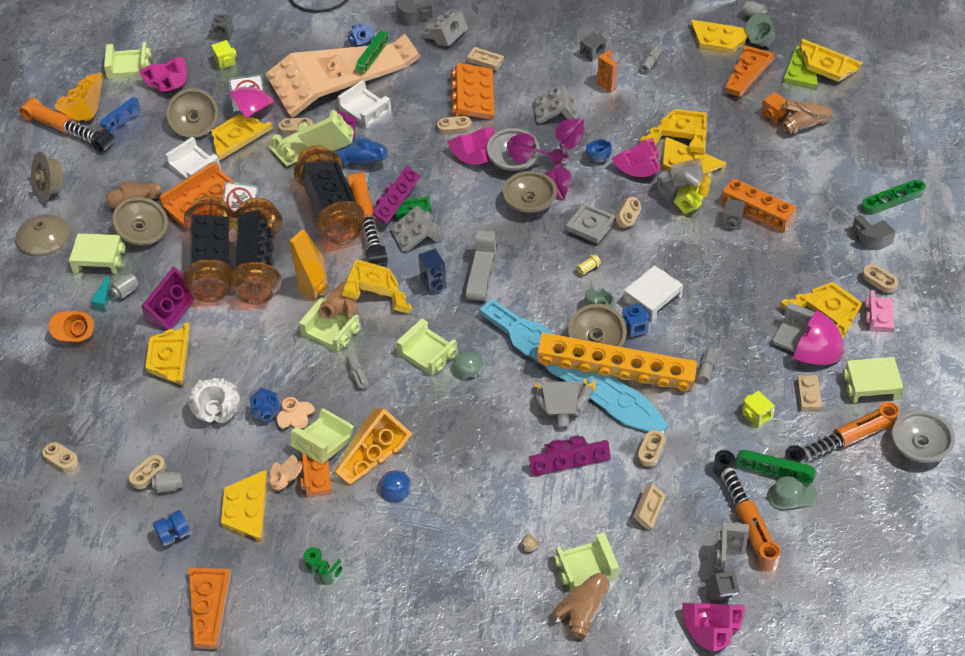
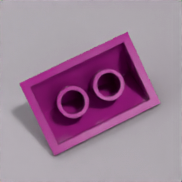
M175 266L171 268L141 305L146 323L165 331L174 327L201 292L193 284L189 283V280Z

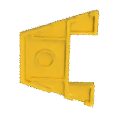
M674 109L660 121L661 124L658 127H653L649 130L650 134L646 137H641L640 143L646 139L653 138L657 145L662 135L673 138L692 139L689 145L690 152L705 154L707 113Z
M357 259L354 261L342 290V296L357 300L360 290L371 291L380 296L392 297L394 310L407 314L412 310L411 304H407L405 301L406 296L404 292L399 291V284L389 268Z
M834 282L812 289L810 293L805 295L802 293L795 295L794 299L782 300L780 307L785 311L790 302L803 308L808 306L815 312L819 311L825 314L835 323L842 335V339L845 338L862 307V302Z

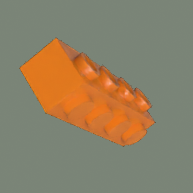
M735 178L722 190L721 204L726 205L727 199L745 201V215L783 233L795 220L796 206Z

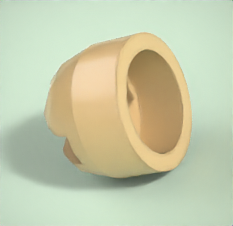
M530 533L521 540V546L525 547L524 550L526 552H532L540 546Z

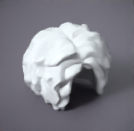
M219 378L204 381L198 380L188 395V405L197 419L210 423L215 420L222 424L231 419L235 412L238 411L237 406L240 403V396L236 391V386L229 381H225L224 378L221 381Z

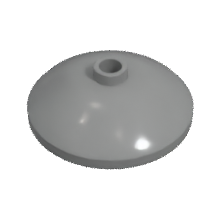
M518 128L500 130L489 139L487 155L491 162L499 168L510 171L526 169L536 162L539 153L532 151L530 160L524 163L516 162L509 154L507 142L511 137L519 133L533 135ZM534 137L535 144L533 148L540 150L539 143L537 139Z
M911 411L903 414L896 420L892 429V440L897 450L905 457L916 462L934 463L945 459L952 452L955 445V433L951 425L941 416L928 411Z

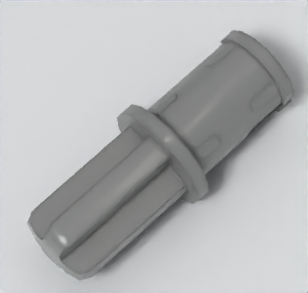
M655 46L645 56V60L640 66V70L643 73H649L652 66L657 63V58L662 52L659 46Z
M712 347L706 349L704 358L700 362L701 368L697 379L702 384L710 382L711 373L715 369L714 362L717 351Z
M349 355L346 361L350 367V375L354 377L357 387L364 389L368 386L365 368L361 366L358 355Z

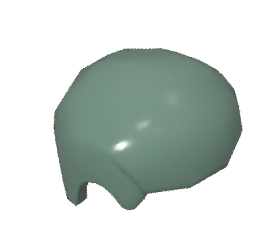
M591 287L586 291V305L604 304L612 308L614 307V296L605 291L604 288L600 291H595L594 287Z
M464 351L455 358L453 372L456 377L462 380H466L468 377L476 378L483 371L484 362L476 352Z

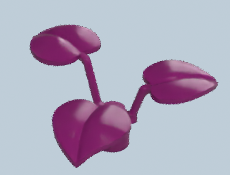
M567 119L559 123L555 135L557 140L561 141V150L555 149L552 153L533 148L535 139L527 133L516 134L507 142L510 156L519 163L530 160L532 151L551 156V160L557 164L553 167V171H547L545 175L549 176L556 184V198L566 199L567 192L571 186V173L561 166L569 160V154L565 148L571 150L579 145L584 133V120Z

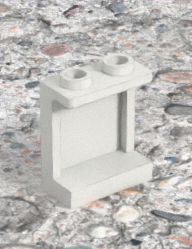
M363 80L338 96L339 109L345 114L356 117V122L366 129L391 112L390 98L387 96L381 99L366 89Z
M193 137L165 155L168 167L184 180L213 162H217L221 170L219 157L215 154L211 156L206 154L196 145V140Z
M654 265L624 290V303L628 306L641 304L643 309L647 310L649 314V321L653 322L657 318V311L675 296L678 299L682 297L683 284Z

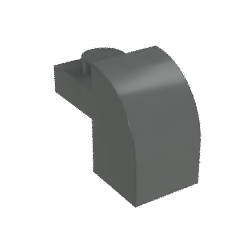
M395 0L397 15L400 21L406 25L418 26L420 20L433 18L430 1L414 5L413 0Z
M861 214L854 217L852 230L859 236L858 245L868 250H881L893 244L896 231L885 220L871 225Z

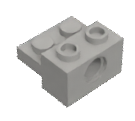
M449 10L445 15L436 17V20L426 26L421 35L423 39L435 40L437 45L450 46L468 29L462 11Z

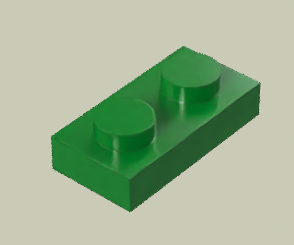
M429 196L404 200L395 212L396 219H402L416 206H419L424 211L428 210L432 214Z

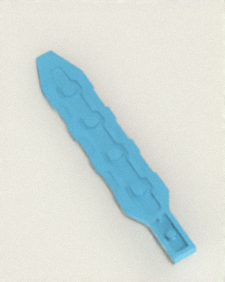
M491 299L479 309L480 315L508 334L513 347L536 361L542 332L553 334L552 331L538 322L518 317L494 299ZM543 365L554 376L560 377L566 382L580 381L583 387L585 378L588 379V384L593 383L595 379L596 390L592 392L590 399L607 410L609 415L623 425L647 433L652 430H658L663 433L668 428L666 421L647 397L634 388H629L614 376H602L598 373H585L571 368L564 369L555 365Z

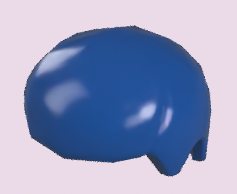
M597 139L587 144L585 151L590 160L600 163L609 159L612 154V145L610 141Z
M392 470L382 475L380 493L387 501L397 502L409 496L411 483L410 478L405 472Z

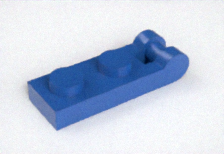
M132 97L100 120L101 127L113 134L116 129L142 112L139 100L136 97Z

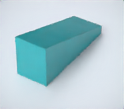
M110 276L105 277L91 299L93 309L107 312L110 285L112 284Z

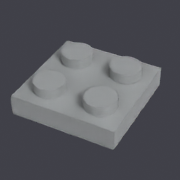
M584 203L567 223L566 231L598 244L616 221V216Z

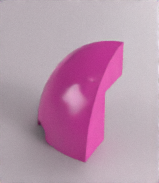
M175 57L165 64H151L139 71L143 80L149 86L159 89V91L175 90L185 83L187 77L184 57Z
M241 87L229 92L246 119L276 103L269 94L254 87Z
M493 127L482 128L474 133L455 137L447 141L455 156L463 162L473 165L483 164L490 161L487 155V144L492 135L495 134Z
M653 138L646 139L633 148L611 158L620 170L635 177L651 176L659 172L661 167L657 161L659 152Z
M816 311L808 323L804 336L800 338L793 358L802 362L820 365L833 364L843 358L844 343L835 323L825 314Z
M682 603V610L686 627L693 639L707 650L718 651L731 643L729 639L732 634L740 630L745 605Z

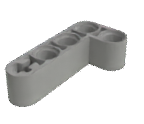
M477 229L476 252L466 290L467 300L486 301L497 256V231Z

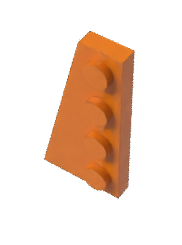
M745 46L743 54L739 57L738 64L735 65L734 73L731 74L726 84L725 92L741 97L775 59L774 53Z
M188 568L195 647L197 649H218L231 570Z

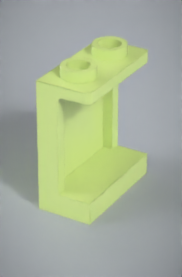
M146 42L142 43L141 50L115 51L113 44H107L104 62L107 79L140 77L139 71L150 65L151 49L147 48Z
M333 109L330 111L329 118L314 125L308 126L306 122L299 124L297 137L313 153L333 152L351 144L354 131L343 120L342 116Z
M77 234L69 259L73 273H80L82 266L110 267L112 274H116L118 267L121 266V256L125 253V243L122 242L119 235Z
M320 298L299 322L301 335L339 352L348 344L349 339L359 331V316L354 314L352 319H347L345 315L341 314L326 319L319 312L322 301L326 299Z
M422 318L396 341L398 354L431 376L441 371L444 365L450 359L455 358L458 353L456 340L453 339L449 343L428 329V322Z
M894 357L847 361L846 368L843 369V379L847 381V394L849 397L851 396L853 403H857L858 398L861 396L891 394L892 401L901 400L903 385Z
M322 408L319 419L306 429L302 430L295 427L291 430L290 446L302 453H306L308 457L323 464L352 441L353 425Z
M605 532L596 534V542L562 551L561 546L556 547V555L553 556L557 568L560 567L562 583L564 586H568L570 592L596 573L605 575L609 581L619 578V565Z

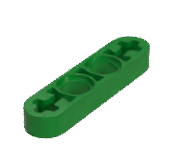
M379 31L358 59L355 68L356 72L365 74L386 47L389 41L388 32Z
M912 180L863 199L861 209L868 215L879 213L923 196L926 185L921 180ZM898 192H902V193H904V194H906V195H905V196H899L897 193H898ZM888 198L890 201L884 202L881 199Z
M744 449L738 451L735 463L740 468L779 478L786 476L794 477L803 484H812L817 473L815 468L807 464Z

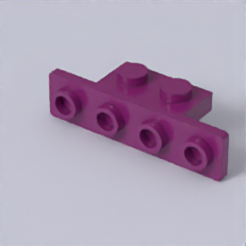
M406 166L394 184H388L384 190L386 195L381 194L375 202L378 206L372 215L384 224H387L421 176Z
M572 436L562 441L553 440L548 444H544L546 453L529 456V464L532 476L607 461L611 459L609 442L603 440L588 444L583 436Z

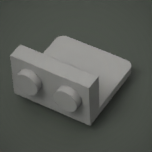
M561 84L538 96L534 100L536 121L541 124L560 113L567 119H576L575 112L577 109L574 105L575 96L572 91H568Z
M416 206L392 226L391 231L405 253L410 251L426 236L436 243L443 239L439 233L441 231L439 226L432 221L434 217L428 210L424 211L419 206Z
M789 302L786 307L784 321L773 338V344L795 353L800 338L804 336L808 323L815 312Z
M740 522L722 524V531L717 532L715 573L725 572L726 553L745 554L749 524H742Z

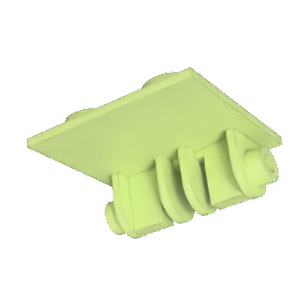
M298 132L284 139L280 135L272 137L273 144L269 148L286 167L300 161V157L303 154L313 153L297 137Z

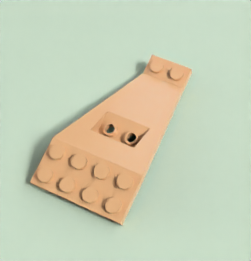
M403 34L392 44L386 45L365 74L356 72L355 68L358 59L368 46L290 53L265 74L289 115L294 118L321 96L335 91L338 92L362 80L365 82L409 67L421 55L408 36Z

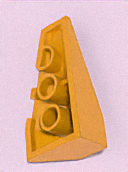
M103 72L84 77L77 83L76 88L68 91V96H62L58 99L55 109L76 121H89L93 119L98 110L104 76Z
M302 229L290 240L299 291L316 301L328 290L325 261L323 255L306 231Z
M374 408L361 425L334 472L350 485L368 473L371 468L385 461L391 454L401 450L412 433L384 408Z

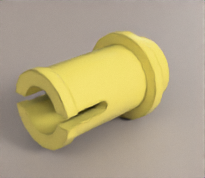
M590 255L589 259L577 265L576 268L583 276L592 269L599 268L601 260L597 255Z

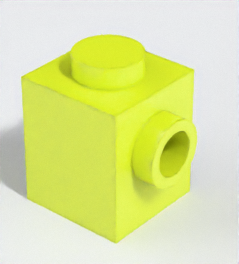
M227 40L211 45L214 59L220 69L236 64V51L234 47H230Z
M689 184L680 188L674 203L684 214L694 211L701 206L704 196L698 194L699 187H693Z
M757 391L745 397L742 413L747 420L760 427L773 418L775 405L760 391Z

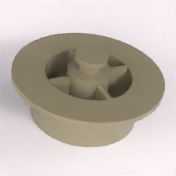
M38 152L32 161L31 181L35 196L41 202L47 201L50 194L60 193L63 186V172L57 159H48L43 152Z

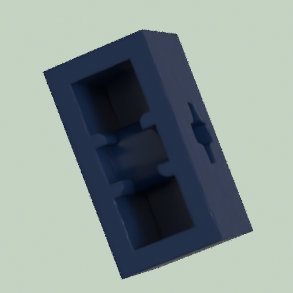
M436 248L418 254L420 278L429 294L447 288L445 263Z

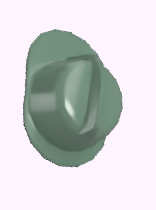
M758 13L747 21L746 32L749 40L757 46H767L770 48V43L775 38L774 26L770 17L765 13Z
M786 476L778 479L769 488L767 497L772 506L777 509L786 510L811 505L816 500L817 491L812 484H803L794 477Z

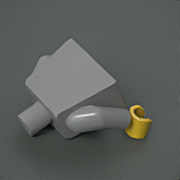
M701 158L672 164L671 170L661 172L663 182L673 181L674 186L689 184L693 187L697 186L699 187L698 194L704 197L709 193L711 179L703 174Z
M585 378L584 387L580 381L546 382L544 380L542 386H539L538 382H536V401L543 412L547 413L550 417H557L558 428H568L569 416H578L579 412L584 409L592 392L596 390V380L594 379L593 383L588 384V379Z

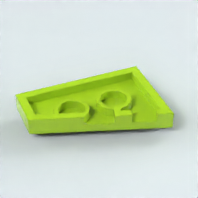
M796 46L783 83L817 90L816 73L806 68L800 46Z

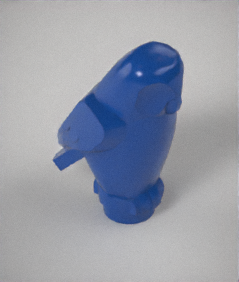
M358 136L354 137L352 143L347 145L346 148L336 151L335 156L340 165L347 166L348 164H368L386 160L388 158V151L381 143L371 141L367 137Z

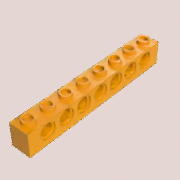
M543 332L537 353V362L543 365H555L564 369L580 370L585 373L592 372L602 376H614L622 380L630 379L643 384L651 383L660 387L677 388L681 391H692L697 361Z

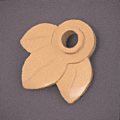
M288 397L281 404V412L277 416L278 425L281 429H285L290 425L294 428L305 429L308 426L307 415L314 413L315 409L309 402H299L294 397Z
M292 454L282 465L279 463L273 464L270 470V484L274 490L284 489L288 482L295 479L301 472L302 464H298L295 455Z

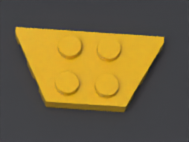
M697 20L691 21V28L695 31L694 35L701 49L733 54L738 47L745 44L748 38L746 28Z
M802 39L800 42V49L806 68L831 80L839 82L858 71L863 64L860 61L805 39Z
M238 114L211 130L219 161L273 129L272 123H260L256 118L246 119L244 115Z
M666 137L663 158L664 170H670L672 164L701 158L704 175L710 176L716 169H725L726 162L704 153L690 152L689 146Z
M189 322L184 323L183 328L175 331L169 329L162 334L149 338L145 366L148 373L176 384L184 385L191 329Z
M267 471L259 472L224 488L221 517L222 527L235 530L243 536L246 534L250 535L256 541L262 542Z

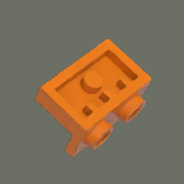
M608 50L598 57L597 83L608 91L613 92L616 90L618 63L612 60L613 51Z
M302 453L303 461H299L302 464L300 473H304V478H301L302 490H306L307 498L331 495L329 460L320 464L313 459H307V454Z

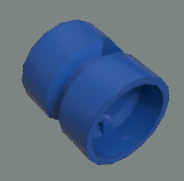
M180 510L169 514L168 519L161 518L152 522L163 547L175 542L177 537L182 539L191 534L189 526Z

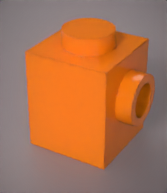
M776 92L772 93L763 100L761 113L774 122H779L789 115V112L781 109L782 104L786 103V99Z

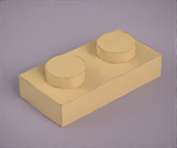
M474 47L467 56V62L497 71L504 62V56Z
M798 375L797 384L801 412H821L822 402L818 375Z
M653 483L646 485L633 516L646 530L653 528L666 497Z

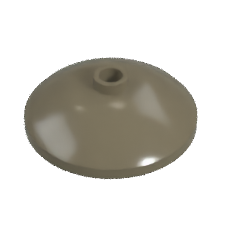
M189 88L178 92L172 97L167 107L169 125L178 135L185 138H200L207 135L218 121L219 111L216 101L209 93L201 89ZM192 115H197L196 119H192L191 117Z
M536 171L517 173L511 176L503 186L505 202L511 208L526 213L538 212L548 208L557 196L555 182L549 176Z
M133 197L126 199L116 207L113 213L112 222L116 233L123 240L131 244H153L160 240L167 230L168 219L164 209L158 203L148 198Z
M38 215L30 218L20 226L16 233V243L18 248L27 255L47 256L59 251L67 244L71 234L70 227L66 220L57 215Z
M590 304L580 308L572 316L568 328L570 338L618 347L623 346L627 334L626 324L622 316L614 308L604 304ZM594 334H599L600 337H599V338H594L593 335H594Z

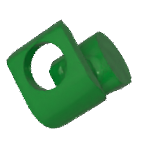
M311 547L304 552L303 557L306 568L314 574L319 572L323 583L327 585L334 584L343 573L340 559L327 571L330 567L329 562L323 560L322 552L319 548Z

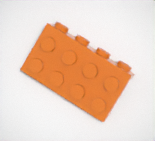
M456 63L455 69L451 70L450 76L453 79L451 83V90L453 91L451 95V102H453L451 114H454V117H459V114L493 120V70L486 67Z
M213 162L163 193L159 199L164 211L186 229L190 227L192 214L208 215L224 205L227 183L238 184L220 170L217 162Z

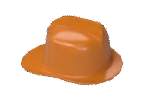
M62 311L56 313L50 319L48 325L49 332L55 339L60 341L80 342L91 336L94 329V321L85 312Z

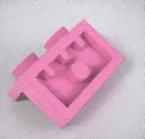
M870 290L869 297L865 298V308H868L866 323H869V331L893 332L892 298L875 297V290Z

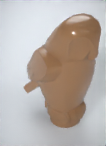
M786 100V103L781 106L782 110L791 113L790 116L784 118V122L781 124L783 131L787 135H794L798 130L812 127L818 123L825 124L833 116L832 109L826 105Z
M129 181L121 183L119 189L108 192L106 197L109 207L116 209L126 199L143 197L154 200L160 197L162 192L159 183L138 184Z
M346 281L341 282L330 292L327 300L322 301L319 308L322 317L330 319L343 314L347 319H352L353 314L357 312L355 299L341 295Z
M596 573L577 586L553 610L555 622H560L570 616L567 626L570 628L569 633L576 637L586 638L587 633L591 632L590 624L599 610L602 597L608 593L609 579L603 574Z

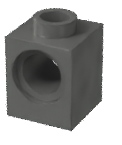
M215 14L211 23L214 40L230 41L234 32L231 15Z
M595 32L580 41V54L590 61H594L606 52V39Z
M727 199L722 227L740 230L744 216L745 201Z
M735 571L716 573L705 581L710 602L730 600L740 593Z

